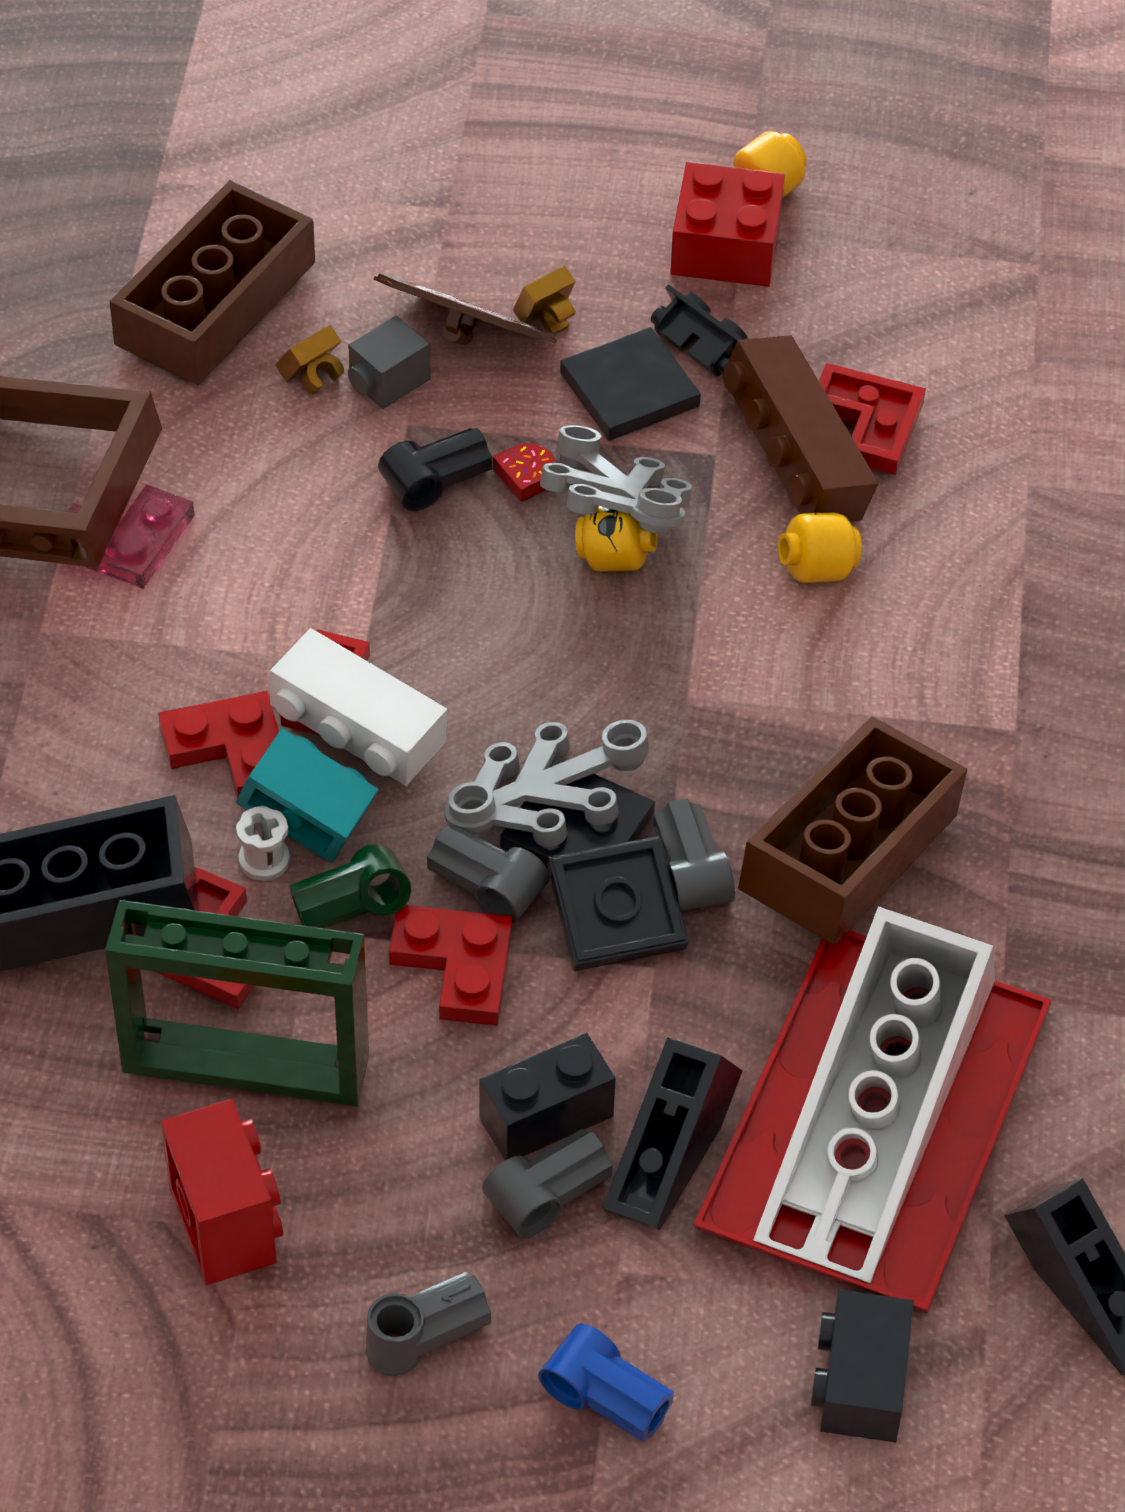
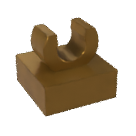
M564 265L523 287L513 312L522 322L529 324L540 318L548 332L552 334L561 332L570 325L567 319L576 313L573 305L568 300L575 285V279Z
M328 325L290 348L275 366L286 382L301 373V381L304 388L311 394H314L323 386L321 379L316 374V368L324 369L333 382L344 373L341 361L336 356L330 354L342 341L332 326Z

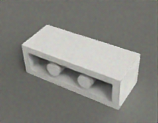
M312 628L270 670V705L275 707L280 715L290 721L302 723L320 734L323 740L332 747L347 750L365 761L377 774L390 776L405 786L412 781L446 743L447 708Z

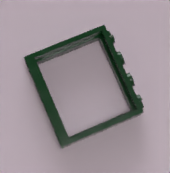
M119 900L105 954L122 1073L351 1106L359 1105L369 1060L364 934ZM135 924L147 925L144 936L136 935ZM332 952L350 954L349 958L345 959L344 965L330 963ZM141 970L332 996L335 999L337 1045L149 1019L146 1017ZM144 1032L160 1034L159 1042L146 1041Z

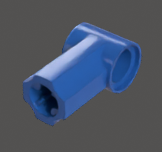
M583 1323L575 1325L538 1373L539 1381L544 1389L560 1403L577 1410L583 1409L586 1405L642 1442L647 1437H652L673 1403L674 1391L623 1360L616 1345L608 1336L600 1330Z

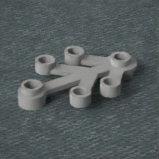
M566 425L560 428L556 451L561 455V463H546L543 465L540 486L552 492H568L566 507L569 510L579 514H595L598 512V507L601 506L631 514L634 519L639 521L641 528L654 533H667L671 531L672 527L683 524L685 511L682 508L689 505L692 485L689 482L677 478L663 479L665 464L660 460L649 457L634 459L632 471L626 476L598 454L601 440L599 432L579 425ZM573 468H578V469L587 468V469L590 470L592 473L580 471V470L573 469ZM660 485V488H647L648 486L655 487Z
M634 720L615 721L604 729L602 747L550 767L555 757L560 758L569 751L570 743L568 730L565 725L559 722L544 723L534 733L535 744L516 781L499 789L497 788L501 780L513 777L519 771L520 765L517 749L514 745L507 742L492 744L484 752L485 763L475 782L460 784L450 792L444 808L446 822L450 827L457 825L472 834L481 833L493 826L533 832L534 841L544 847L559 845L566 839L567 827L564 814L552 808L537 812L513 806L527 801L584 811L585 819L593 825L602 826L610 824L619 814L617 797L614 791L604 787L591 790L566 785L610 766L620 771H631L639 768L649 753L646 728Z

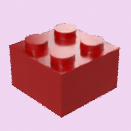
M686 162L672 234L670 275L770 287L782 216L785 174Z
M232 1098L161 1120L169 1186L205 1285L207 1286L277 1263L275 1239L283 1236V1228L276 1206L281 1204V1200L271 1169L261 1171L256 1156L261 1154V1147L251 1118L241 1121Z

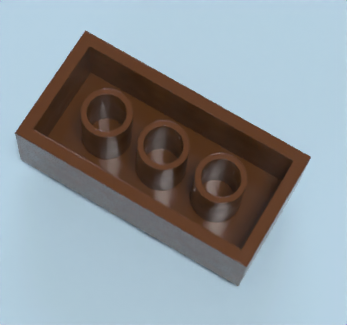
M229 180L109 301L114 345L199 386L314 265L313 218Z
M871 716L747 840L738 889L831 944L836 945L957 816L968 769Z

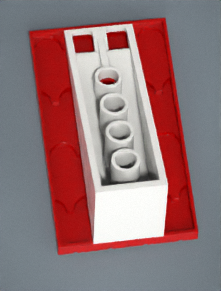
M879 906L867 936L849 930L836 945L822 938L695 1219L694 1227L725 1241L737 1243L772 1256L782 1262L794 1264L832 1278L839 1283L851 1285L875 1295L914 1300L913 1309L928 1314L995 1143L999 1138L1016 1091L1029 1063L1050 1009L1051 999L996 981L993 945ZM903 1053L898 1056H892L893 1054Z

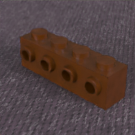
M792 335L737 340L731 358L724 368L722 378L726 389L733 395L742 411L747 426L754 432L766 453L768 463L775 469L787 490L791 503L796 506L800 514L835 512L844 515L849 522L862 520L879 483Z

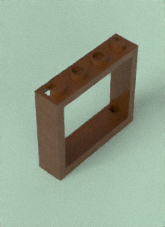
M0 376L1 420L116 432L78 513L0 504V556L98 568L162 431L151 391Z

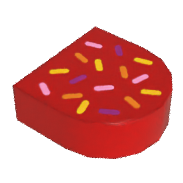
M523 443L493 456V470L520 502L546 490L540 486L542 468L546 463H555V458L544 446L535 443Z

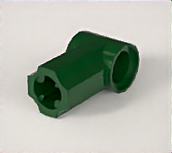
M378 844L368 845L358 850L350 859V863L289 885L302 926L327 928L367 912L382 916L394 914L406 905L412 892L411 882L394 852L386 846ZM381 874H390L386 881L380 885H369L375 877Z

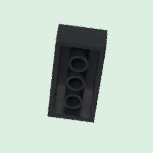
M175 795L0 834V972L106 948L119 900L199 911L192 840ZM135 924L136 935L144 936L147 925Z

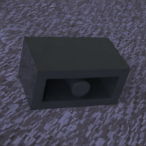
M584 1033L479 1079V1118L504 1160L514 1156H526L567 1138L580 1129L585 1130L614 1117L616 1078L588 1033Z
M838 1289L835 1313L822 1312L818 1350L830 1351L828 1369L815 1368L811 1406L823 1407L820 1432L889 1442L897 1441L903 1408L914 1300Z

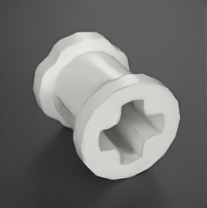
M266 806L253 807L245 811L236 825L237 838L242 845L238 855L240 869L247 877L256 881L275 880L286 872L290 863L289 849L283 842L288 835L287 820L280 811ZM255 823H259V835H255ZM267 852L272 853L271 865H268Z

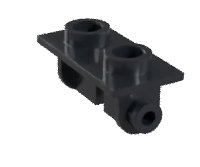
M668 284L665 289L672 302L667 307L659 306L653 312L651 323L655 325V332L682 351L696 337L699 340L688 351L689 356L715 376L724 375V368L731 358L737 340L748 339V336L732 320L724 318L720 322L710 315L711 310L708 305L693 292L688 291L683 295Z

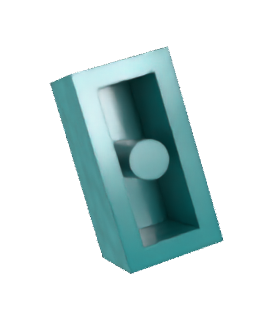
M282 728L249 775L235 803L246 810L253 807L266 806L280 811L287 820V836L332 864L366 813L379 789L367 782L366 778L357 770L343 767L321 753L308 739L294 736Z

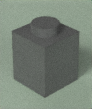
M397 315L348 344V378L350 383L359 394L367 395L382 409L430 380V344Z

